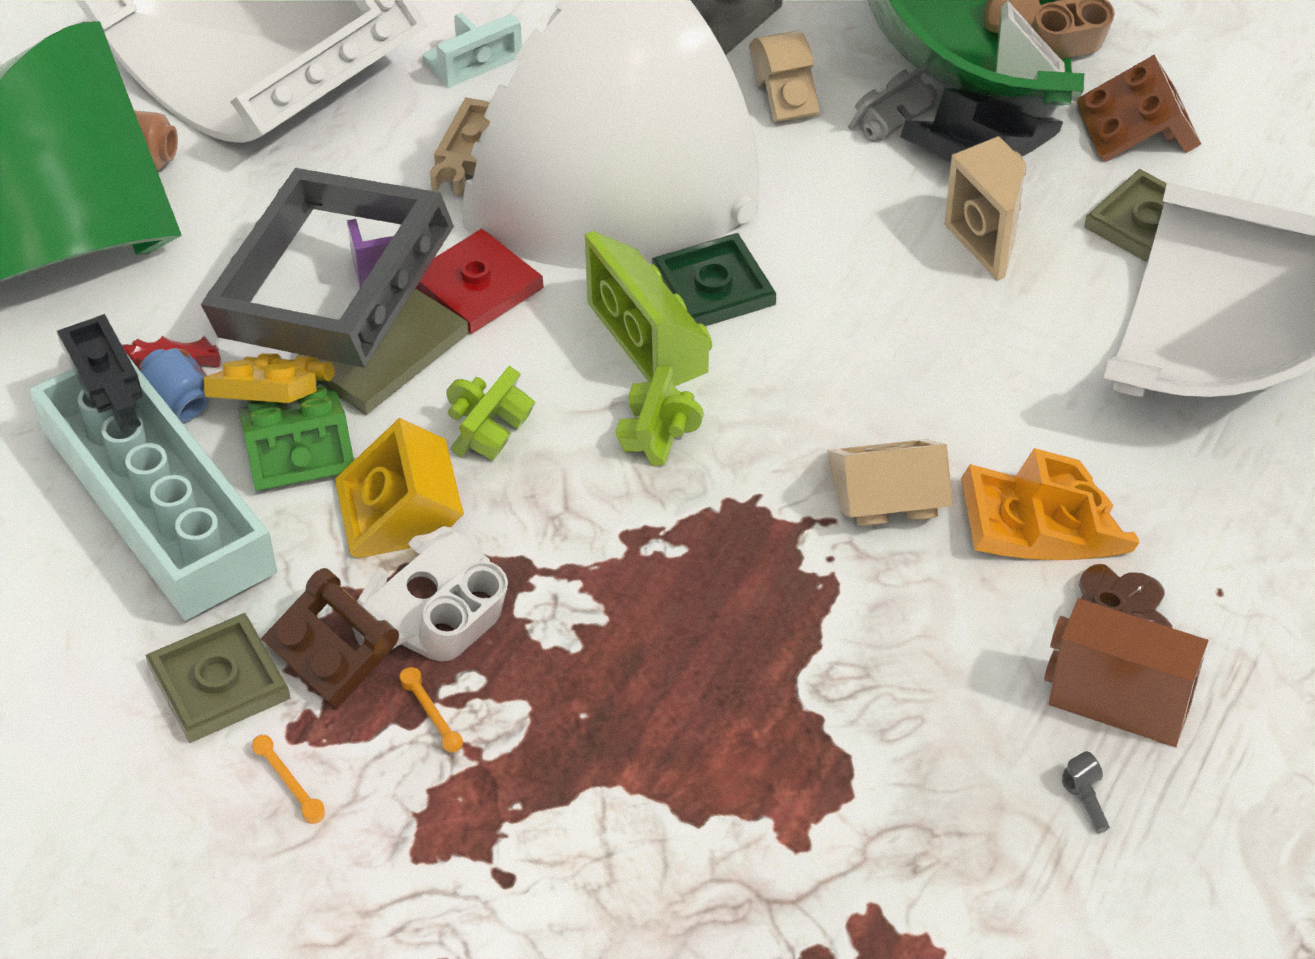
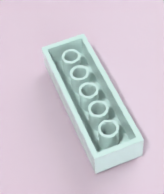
M131 359L130 361L138 374L143 395L142 398L134 400L141 426L123 433L115 422L110 409L98 413L96 407H92L73 368L30 388V394L41 430L184 621L277 573L269 531Z

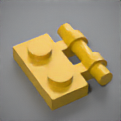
M261 353L258 357L246 356L243 360L226 362L222 365V371L203 377L205 397L291 403L317 392V381H331L334 377L335 369L332 362L319 361L318 358L298 355L295 359H282L277 353Z

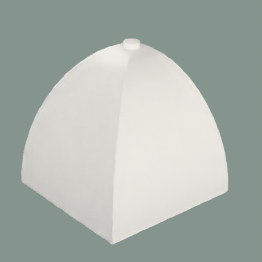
M75 0L90 22H101L112 53L135 80L162 106L186 124L216 139L240 143L253 141L263 136L428 27L411 0Z
M1167 182L1163 197L1164 206L1135 306L1116 357L1108 358L1103 378L1115 381L1113 390L1134 396L1143 397L1144 390L1149 389L1181 396L1214 397L1262 390L1289 381L1315 368V216Z

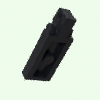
M103 314L57 330L60 345L92 407L95 406L98 413L110 409L122 433L141 426L136 412L137 406L134 401L143 397L138 374L106 315Z

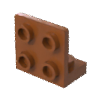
M1155 54L1080 96L1076 101L1098 155L1104 162L1160 131L1163 132L1168 142L1176 138L1185 153L1202 144L1175 85Z

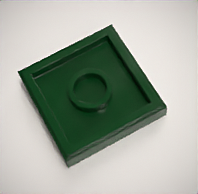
M739 233L652 258V264L659 269L665 285L673 294L677 293L681 296L686 305L687 312L697 324L702 323L706 327L776 305L775 290Z

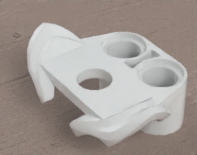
M442 526L434 532L417 535L411 539L408 545L419 555L388 582L387 572L381 567L377 568L357 602L377 620H386L398 630L399 639L393 649L403 645L429 659L444 662L453 660L461 655L497 622L501 616L508 580L501 567L490 562V559L465 537L451 527ZM415 577H426L435 583L437 592L427 599L416 598L408 591L407 584ZM472 592H484L490 598H479L473 595ZM446 624L454 628V630L448 632L441 631L434 627V625ZM353 627L356 640L361 646L364 643V636Z

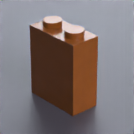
M1078 598L1070 618L1059 617L1052 636L1050 648L1054 650L1044 677V681L1053 683L1049 705L1177 747L1193 702L1209 640Z

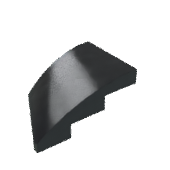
M944 88L934 122L905 120L900 137L950 162L953 154L997 136L1013 151H1017L1021 156H1024L1056 136L1061 130L1063 121L1053 117H1033L1022 112L1021 106L999 100L990 95L979 94L965 89Z

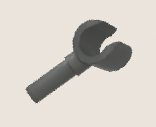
M1085 751L1069 760L1067 768L1062 775V783L1068 792L1079 795L1096 832L1103 833L1110 826L1098 802L1096 792L1091 786L1102 779L1103 772L1095 756Z

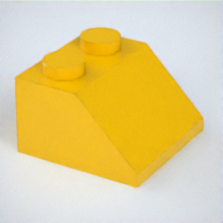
M398 418L335 478L349 552L351 556L356 558L410 549L411 547L408 543L415 536L429 534L442 526L452 527L464 515L446 439L401 418Z

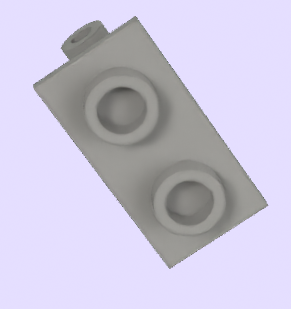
M923 64L911 73L906 69L902 70L887 83L886 89L880 93L873 89L865 94L855 105L858 111L848 125L849 129L851 130L862 123L863 131L867 138L870 140H882L904 125L906 119L898 109L909 120H912L933 107L938 96L937 91L933 85L925 84L921 79V76L927 69L926 64Z

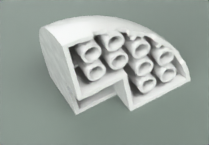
M559 0L555 5L557 9L550 16L545 30L541 32L535 28L514 58L521 64L513 74L507 87L502 84L498 85L484 117L490 123L483 131L479 142L474 143L471 156L477 159L473 179L465 181L463 228L472 234L482 228L520 258L542 264L586 269L585 234L591 231L598 232L637 249L648 264H652L653 257L720 238L740 224L751 220L758 213L759 183L758 156L751 119L735 74L720 44L691 0Z

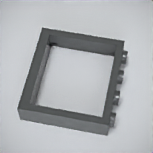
M294 168L200 305L218 338L365 368L454 228L441 192ZM313 209L401 225L340 320L251 302Z

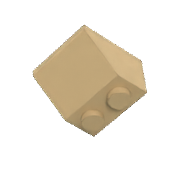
M999 136L952 155L944 223L997 281L1006 276L1017 233L1024 176L1026 175V163L1017 151H1013Z
M929 439L827 450L841 514L849 518L856 517L857 525L888 522L887 514L907 512V519L911 520L938 517V508L953 506L947 444Z

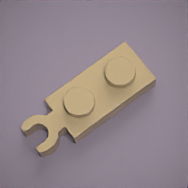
M465 97L434 153L435 166L430 171L431 188L433 191H438L443 182L453 181L454 195L459 196L464 192L465 174L474 176L477 159L471 156L474 143L479 142L483 131L490 123L484 117L490 102Z

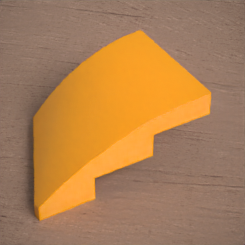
M1034 448L1016 476L969 464L961 477L974 550L1024 559L1081 560L1130 553L1139 544L1137 535L1134 532H1123L1110 515L1113 508L1112 502L1094 484L1093 477L1080 460Z

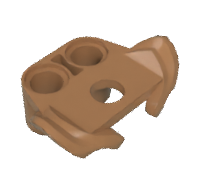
M988 0L984 12V24L988 31L998 33L1001 6L1009 1L1060 59L1097 52L1103 46L1115 12L1113 6L1107 0H1057L1040 5V0Z

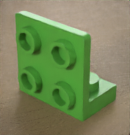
M316 386L317 392L291 403L249 400L247 407L238 409L255 491L338 475L354 461L346 415L336 390L327 391L325 386Z

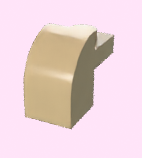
M800 30L754 38L749 44L757 86H766L773 122L778 123L816 116L820 110L811 68L815 64L805 35Z

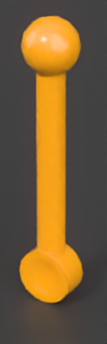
M414 667L402 670L400 673L402 688L407 691H413L441 734L443 749L451 753L459 751L463 745V738L458 732L451 731L422 687L420 671Z
M261 734L256 736L252 742L253 752L258 756L266 758L302 805L304 820L311 824L322 821L325 816L323 802L309 797L274 752V743L268 735Z

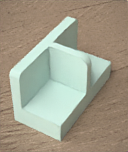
M463 13L454 15L456 37L436 45V48L424 52L423 59L424 63L448 88L515 60V56L522 47L521 22L511 13L476 27Z

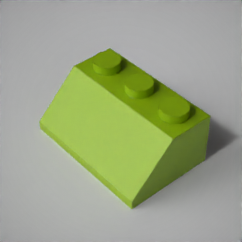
M595 231L586 233L587 302L647 381H652L657 366H671L673 370L671 379L674 386L708 373L709 351L712 349L710 334L702 323L697 324L690 316L681 296L677 293L673 294L665 285L659 269L654 264L649 265L639 251L631 246Z

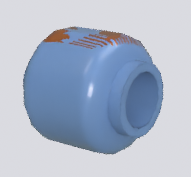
M176 348L169 350L158 349L144 358L141 363V373L181 422L190 421L197 417L207 407L209 397H205L203 377L208 375L186 350Z

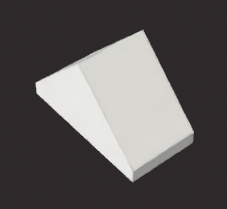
M1009 1L1005 2L1001 6L995 72L1025 79H1034L1037 71L1065 72L1064 62Z

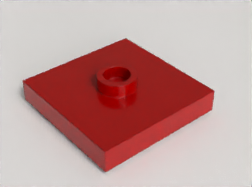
M482 228L436 256L416 286L417 290L468 321L470 334L544 288L543 276Z

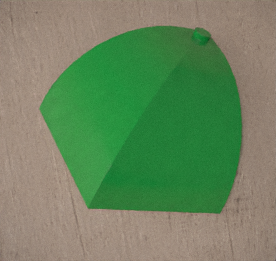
M868 0L871 11L889 42L904 58L917 68L926 64L927 69L924 73L943 83L984 95L1044 99L1043 103L1049 105H1070L1071 100L1077 101L1084 91L1085 73H1072L1071 57L1061 59L1065 65V72L1037 71L1034 79L1017 78L996 73L995 62L998 33L988 31L984 24V12L988 0ZM1040 0L1039 3L1043 5L1057 0Z
M100 21L81 22L67 26L0 65V282L57 262L132 244L136 255L149 254L182 236Z

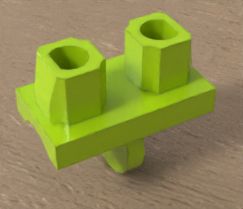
M670 365L657 366L651 382L632 383L628 395L629 406L634 416H639V418L620 419L615 431L624 452L644 451L651 466L665 465L674 437H681L683 433L696 431L700 428L704 417L703 408L694 400L695 396L689 391L680 392L673 385L671 379L673 370Z
M508 366L486 394L483 391L487 385L479 377H475L472 382L464 379L454 380L446 390L447 399L452 405L448 410V415L457 421L463 415L466 418L459 427L461 434L454 441L450 450L463 457L472 448L494 461L504 448L511 433L495 423L493 419L498 415L518 429L529 417L536 403L525 392L516 387L521 376L520 372Z

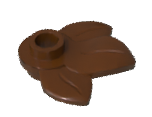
M1105 564L1092 565L1083 572L1079 581V587L1083 593L1081 599L1170 628L1173 627L1166 617L1156 611L1165 595L1164 587L1156 578L1137 572H1129L1119 577Z

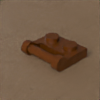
M322 568L309 578L306 584V591L263 635L261 640L337 709L393 649L399 639V632L388 621L377 620L340 587L341 581L332 571ZM327 604L364 636V643L356 651L317 617L318 613Z

